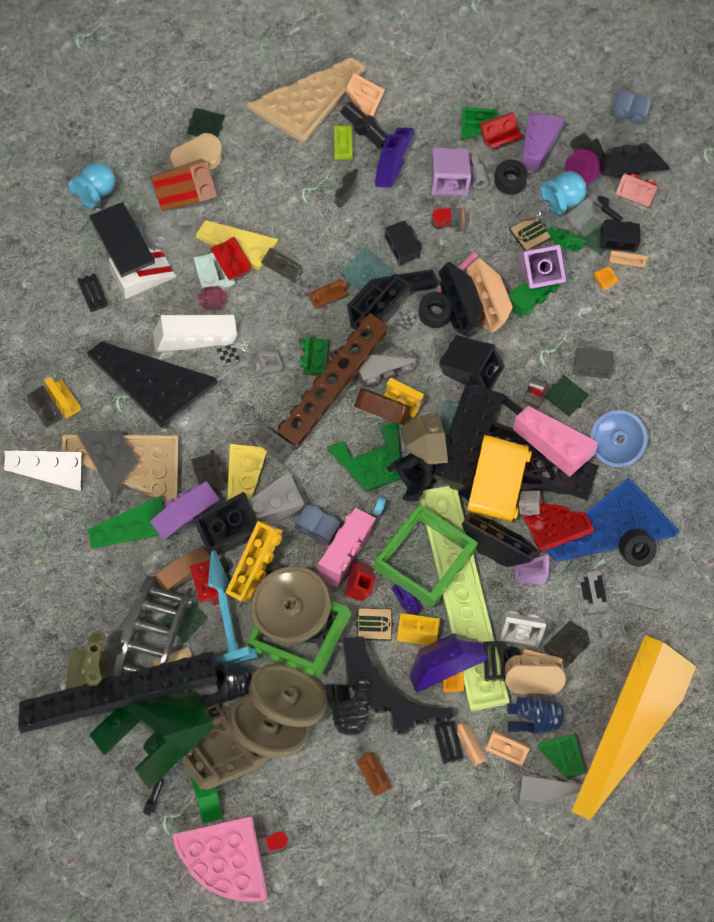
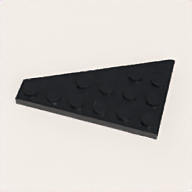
M102 341L87 352L88 357L161 428L217 384L215 377Z

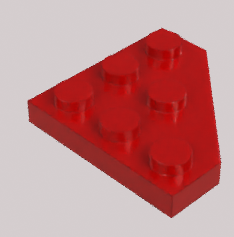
M541 499L540 514H521L540 553L594 533V528L586 513L569 511L567 507L554 503L550 505L544 503Z

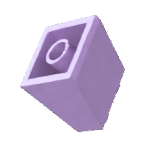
M432 148L431 195L468 196L471 180L469 150L462 148Z
M547 245L516 252L519 270L530 289L566 282L560 245Z

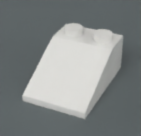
M515 611L505 612L499 641L539 647L546 628V622L537 615L525 616Z

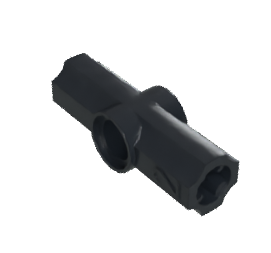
M349 101L340 111L341 114L354 125V131L358 135H364L378 149H381L388 135L376 125V120L373 116L364 114L352 101Z

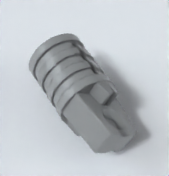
M477 155L470 156L472 185L476 189L484 188L489 183L484 165L480 164Z

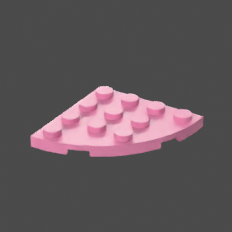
M252 817L172 835L180 859L183 860L189 873L205 888L222 897L239 901L268 900Z

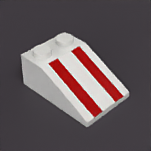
M160 247L149 248L155 259V264L122 278L111 258L108 259L109 269L125 299L176 278Z

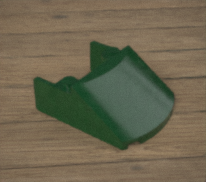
M181 691L116 708L89 736L100 752L106 755L138 723L151 731L153 734L143 745V749L148 756L135 767V771L145 786L151 789L214 727V723L207 708L197 697L186 691Z

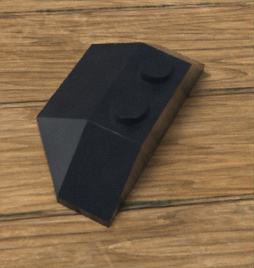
M647 143L632 146L625 144L606 150L600 159L599 172L603 176L670 170V166Z
M447 262L438 272L441 278V293L447 295L451 302L452 313L450 320L453 328L464 336L475 326L484 308L472 277L451 262Z
M397 274L369 280L347 305L351 328L356 331L360 327L359 323L362 318L367 317L370 313L385 323L399 308L411 284ZM365 333L363 334V337L367 338L372 334Z
M469 513L462 523L465 534L478 542L476 551L505 567L531 562L538 551L524 537L489 518Z

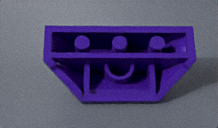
M453 633L419 649L409 677L417 693L487 661L489 658L482 643Z

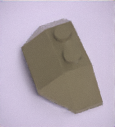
M428 413L418 416L401 427L406 450L424 459V462L427 464L448 463L445 433L439 414Z

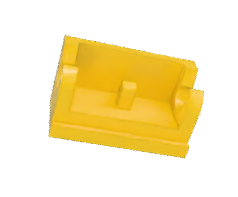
M400 613L396 641L420 645H429L436 642L439 618Z

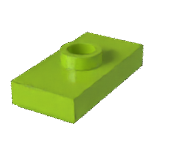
M334 125V160H352V125Z

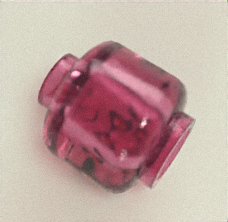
M220 286L203 287L198 294L199 305L206 311L220 310L223 308L224 302L227 301V294Z

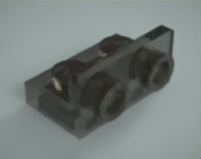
M214 449L210 450L209 455L191 459L199 485L207 481L214 492L224 490V483H227L224 471H220L219 454L215 455Z
M569 621L543 648L551 656L563 659L562 663L565 669L582 651L587 649L590 640L587 631Z

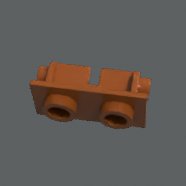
M339 279L307 293L315 309L345 297L349 293L345 288L347 286L345 280Z
M367 752L362 755L363 758L356 761L374 797L393 788L374 752L371 754Z

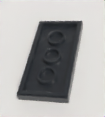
M123 202L89 215L92 225L121 278L155 264L154 257Z

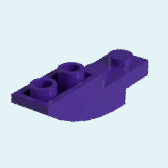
M397 128L394 134H388L377 166L376 187L393 186L405 163L403 155L415 134L413 128Z

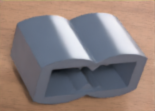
M616 91L610 115L619 120L628 119L634 124H645L651 99L641 95H633L626 91Z
M306 504L295 523V529L329 546L340 528L341 522L335 515L321 512L322 510L318 506Z

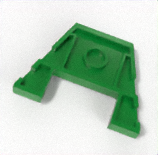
M395 422L380 427V432L386 443L385 446L351 458L344 441L327 447L330 455H333L338 460V463L350 473V476L365 492L401 480L397 473V468L392 472L387 470V466L400 458L398 429Z

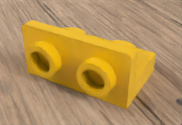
M51 376L44 380L47 393L65 419L81 411L80 405L63 380L54 382Z
M389 379L384 396L410 406L411 410L408 416L415 418L423 404L424 394L397 380Z

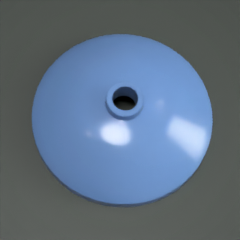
M623 410L610 411L602 415L594 424L590 437L598 442L595 452L597 458L612 467L632 465L642 457L648 443L647 430L643 422L633 413ZM620 435L624 436L623 442L618 441Z

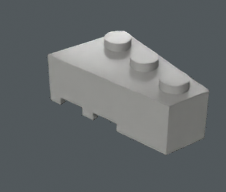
M290 472L284 474L249 500L257 520L269 524L299 515L304 506V502Z

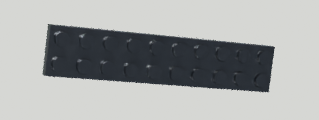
M214 651L204 652L199 655L162 663L150 668H143L131 673H124L112 678H105L96 686L83 684L74 688H67L55 693H48L43 696L20 701L18 728L20 733H25L218 682L216 656Z

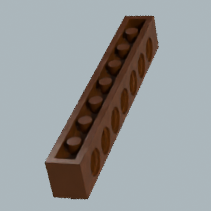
M371 313L367 317L362 318L359 323L360 327L356 332L353 331L349 335L346 345L344 347L341 346L337 350L335 359L333 361L330 360L326 364L324 373L315 378L310 391L306 390L299 405H295L291 409L288 419L283 420L279 424V436L296 449L301 446L389 333L388 325ZM365 333L372 334L369 339L362 338ZM355 347L360 349L357 354H353L350 351ZM342 362H347L349 364L348 367L344 369L340 368L339 365ZM330 377L337 378L335 383L327 382ZM318 392L326 393L323 398L316 397ZM312 406L314 410L311 413L304 412L305 408ZM296 421L302 422V426L299 428H294L293 424Z

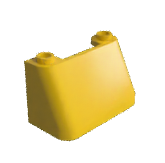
M484 435L466 512L512 522L513 518L517 519L519 508L516 507L519 489L525 463L530 462L532 451H528V446Z

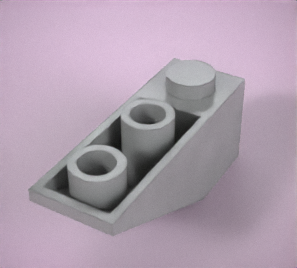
M371 355L359 370V382L362 388L367 386L373 387L378 382L389 381L390 378L394 379L400 374H409L414 370L416 361L410 358Z
M526 774L520 780L518 804L539 807L579 793L582 784H578L574 780L562 782L554 777L542 779L534 774Z

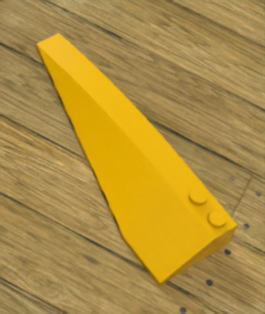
M647 635L644 636L571 811L572 813L588 820L592 819L610 793H612L620 780L682 702L696 666L664 642Z

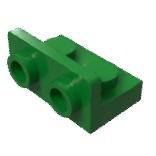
M555 226L547 229L555 245H560V249L577 252L588 242L586 238L575 236L571 230Z
M306 333V340L302 339L301 351H305L304 356H300V367L303 368V375L321 376L324 373L327 362L328 339L310 338V334Z

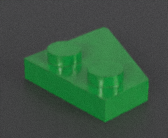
M462 107L461 140L482 134L479 123L498 117V109Z
M574 734L537 744L538 750L566 779L586 774Z

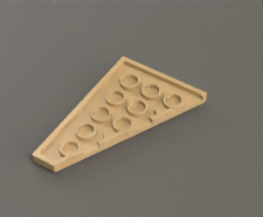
M352 58L346 59L342 63L332 65V68L316 72L305 79L298 80L297 83L291 86H284L273 91L271 94H265L261 99L254 102L249 101L247 109L304 144L346 94L345 88L351 75L355 73L361 76L365 71V66Z
M62 435V452H83V465L98 472L78 436ZM123 435L136 457L138 465L129 473L128 478L122 484L152 498L161 496L164 504L172 498L176 501L178 486V436Z

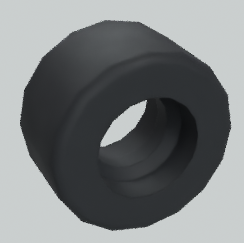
M515 159L504 160L496 168L494 176L495 186L506 195L518 194L526 185L528 171L520 161ZM513 174L518 179L509 180L504 175Z
M435 291L424 295L419 304L418 315L420 321L429 328H440L449 322L452 313L449 297ZM438 306L443 311L439 314H433L428 308Z
M638 528L625 532L618 544L621 556L630 565L636 567L650 563L657 552L654 539L645 530ZM643 542V547L640 551L636 553L631 552L635 544Z

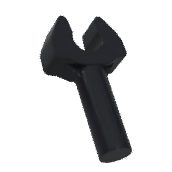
M598 196L597 201L602 206L592 202L591 207L597 215L604 212L615 221L623 220L621 215L609 207V199L607 197Z
M161 778L154 785L150 798L144 806V814L151 816V813L154 812L165 782L164 779Z

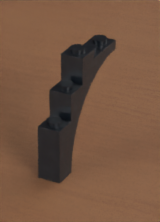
M364 636L343 638L347 689L352 688V691H355L357 679L371 680L372 690L370 692L369 709L370 711L375 710V713L387 712V709H390L392 733L397 732V735H407L409 731L413 730L414 722H416V725H427L428 721L436 720V723L439 724L447 723L448 719L452 718V708H434L420 705L392 690L373 667L366 651Z

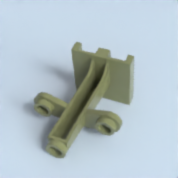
M95 631L91 634L86 650L70 649L66 689L83 684L96 686L102 679L108 678L110 652H100L106 640V635L102 631Z

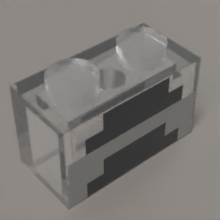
M601 570L578 573L576 579L573 580L574 591L578 592L579 597L577 598L578 610H581L582 616L605 614L608 604Z

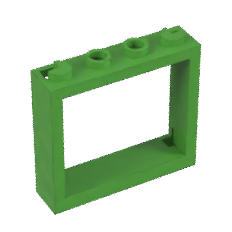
M419 505L416 510L410 511L407 516V522L405 524L402 522L396 530V536L389 538L385 544L386 549L383 552H378L377 557L374 559L376 562L374 569L433 608L474 554L478 542L430 510ZM419 520L463 549L431 593L386 564Z
M331 601L330 614L336 616L314 663L260 642L263 634L256 624L246 643L250 648L256 649L259 656L261 654L267 655L270 660L277 663L282 661L291 669L299 668L306 675L321 677L351 616V612L348 607Z

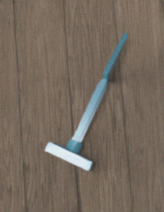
M214 550L211 552L208 585L218 590V599L228 643L226 645L228 653L217 656L216 661L239 664L257 658V651L250 647L239 649V645L236 643L226 590L230 583Z

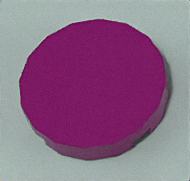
M585 149L576 150L567 158L565 172H577L583 177L586 185H589L599 175L600 161L592 151Z

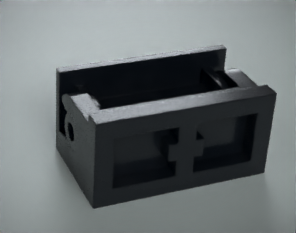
M604 220L600 228V248L636 252L640 244V224L631 221Z
M405 220L385 228L384 238L399 266L420 258L422 246L414 238V231L410 225H407Z

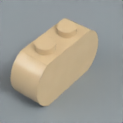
M203 133L177 147L171 152V169L199 159L207 161L209 170L216 168L222 159L220 140L212 134Z
M515 655L506 662L504 667L506 685L513 693L523 695L528 693L541 695L556 694L565 685L564 666L556 656Z

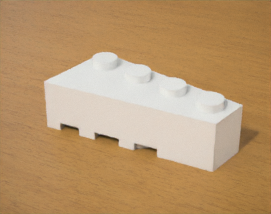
M161 315L153 332L156 353L233 344L237 336L234 315Z

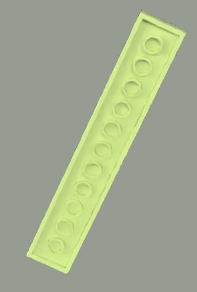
M449 486L424 490L423 495L419 498L420 505L465 534L462 527L465 519L458 491L449 488ZM425 524L438 580L440 581L463 549ZM472 555L443 593L442 597L451 634H460L483 645V641H494L474 556ZM488 646L489 675H492L491 646ZM495 646L496 675H500L499 657ZM483 662L463 671L464 689L470 712L509 704L505 681L489 680L484 682Z

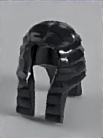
M409 453L408 456L401 457L387 466V470L392 472L397 468L399 477L407 486L403 500L411 501L417 500L423 495V491L426 490L432 479L436 464H427L424 462V459Z
M216 661L218 681L216 686L218 691L213 694L203 695L201 702L205 706H213L221 702L225 703L232 698L243 697L249 692V683L252 679L249 668L242 664L237 665L236 663L230 664Z
M357 679L356 690L351 699H349L347 685H337L338 702H336L334 684L325 685L327 701L333 715L332 720L339 733L358 735L368 725L367 720L369 717L367 714L369 712V699L371 698L370 692L372 690L371 680Z

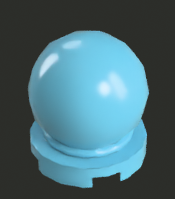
M92 162L84 166L79 176H74L71 179L68 187L72 195L76 193L82 199L80 201L81 204L93 209L100 203V198L110 194L115 186V176L106 164Z
M573 171L562 172L553 180L548 179L542 182L543 186L540 187L544 203H549L552 207L550 211L555 215L565 212L566 207L578 205L584 199L587 192L585 180L581 175Z

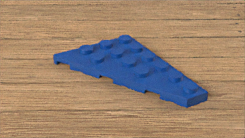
M627 478L585 512L594 528V533L546 550V552L555 562L619 549L620 538L631 529L645 530L654 541L677 536L680 531Z

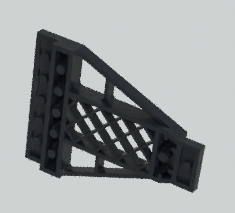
M466 382L446 437L448 463H438L432 478L450 484L449 488L467 494L468 491L472 490V479L477 468L484 435L498 436L499 439L503 440L506 437L509 438L507 441L516 442L521 445L526 444L529 447L528 450L534 449L537 453V456L530 458L529 463H525V465L529 464L532 471L523 472L522 482L528 484H521L519 491H550L557 494H570L584 500L588 499L599 465L586 462L570 477L557 467L554 474L551 469L556 467L554 463L548 464L545 456L514 431L513 428L494 421L499 403L504 404L517 415L523 409L502 393ZM541 460L544 466L537 469L533 462ZM547 470L550 478H544L540 473Z

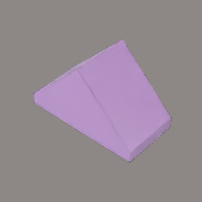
M549 556L534 558L531 562L516 565L515 581L545 585L549 572Z

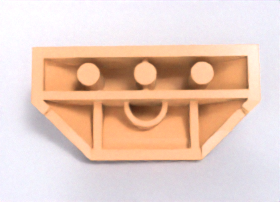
M478 258L467 268V274L472 277L484 308L477 321L479 326L495 332L506 322L511 312L512 304L501 276L482 259Z

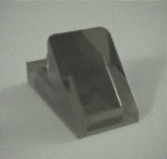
M585 132L570 141V146L575 151L580 149L592 151L597 155L599 161L604 155L599 139L591 140Z
M43 385L26 395L30 409L36 412L44 427L47 428L62 418Z

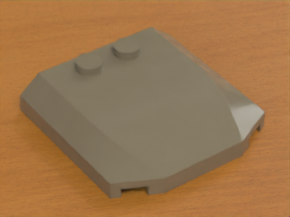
M218 704L205 706L210 713L214 727L180 760L200 789H212L259 769L270 760V757L256 754L245 748L232 734L229 726V715L234 704H229V707H219Z

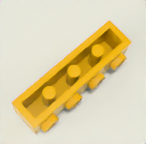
M257 522L226 590V594L243 602H251L259 582L265 577L267 565L274 557L273 551L282 539L281 534L283 530L267 522Z

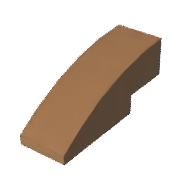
M200 546L155 575L156 581L165 591L172 592L181 584L185 585L193 578L190 565L209 560L210 564L211 556Z

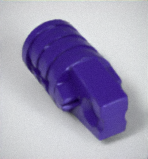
M397 584L391 588L407 614L416 615L422 610L415 596Z

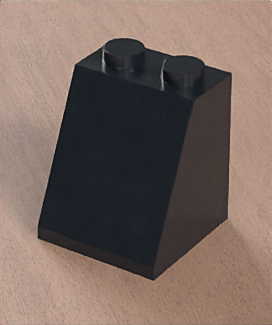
M456 335L453 341L450 342L447 351L441 357L439 363L444 375L463 385H466V382H470L490 390L504 369L503 362L494 344Z

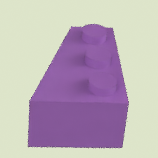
M534 112L529 113L521 161L527 170L539 171L557 136L562 131L564 117Z
M207 481L201 485L197 482L188 489L190 491L188 493L186 490L177 496L176 501L174 498L164 504L166 508L150 521L163 540L220 500Z

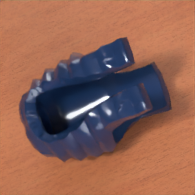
M534 694L529 699L517 697L516 704H507L508 714H517L518 717L528 718L534 722L533 724L529 722L508 721L509 732H529L533 735L537 733L547 734L558 729L564 719L561 704L555 698L553 699L549 696Z

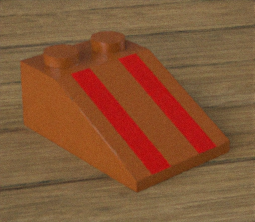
M203 159L150 176L161 211L201 202L217 196L207 161Z

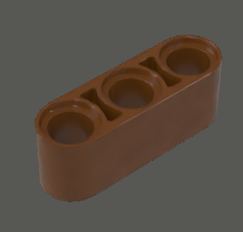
M360 388L354 404L355 407L400 425H405L411 407L364 388Z

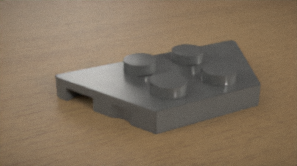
M120 430L78 432L79 440L112 496L115 495L121 483L125 482L129 473L138 465V461Z

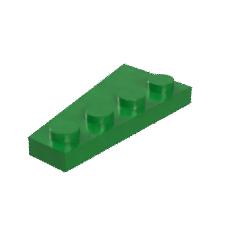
M158 496L89 528L88 534L91 549L160 536L150 521L164 510L162 497Z

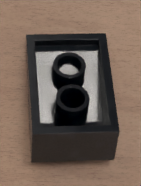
M245 492L193 518L207 552L211 554L215 550L218 556L232 549L253 533L258 522Z

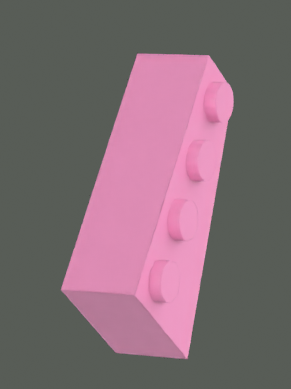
M530 406L515 418L513 430L569 477L595 455L598 445L597 441Z
M357 508L352 513L349 512L347 514L344 526L339 528L334 541L328 546L325 555L316 567L317 575L324 582L338 589L374 528L376 518Z

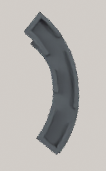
M147 576L139 591L142 595L140 599H135L121 639L124 645L122 646L121 654H117L112 677L143 669L132 666L128 662L129 654L133 651L162 658L160 664L168 663L181 621L188 607H192L194 596H191L193 588H188L184 596L157 589L154 586L155 578ZM156 596L178 602L180 605L177 610L151 603L149 599ZM150 610L175 617L171 629L143 622L141 619L143 611ZM141 629L167 636L164 651L135 643L133 639L136 630L139 631Z

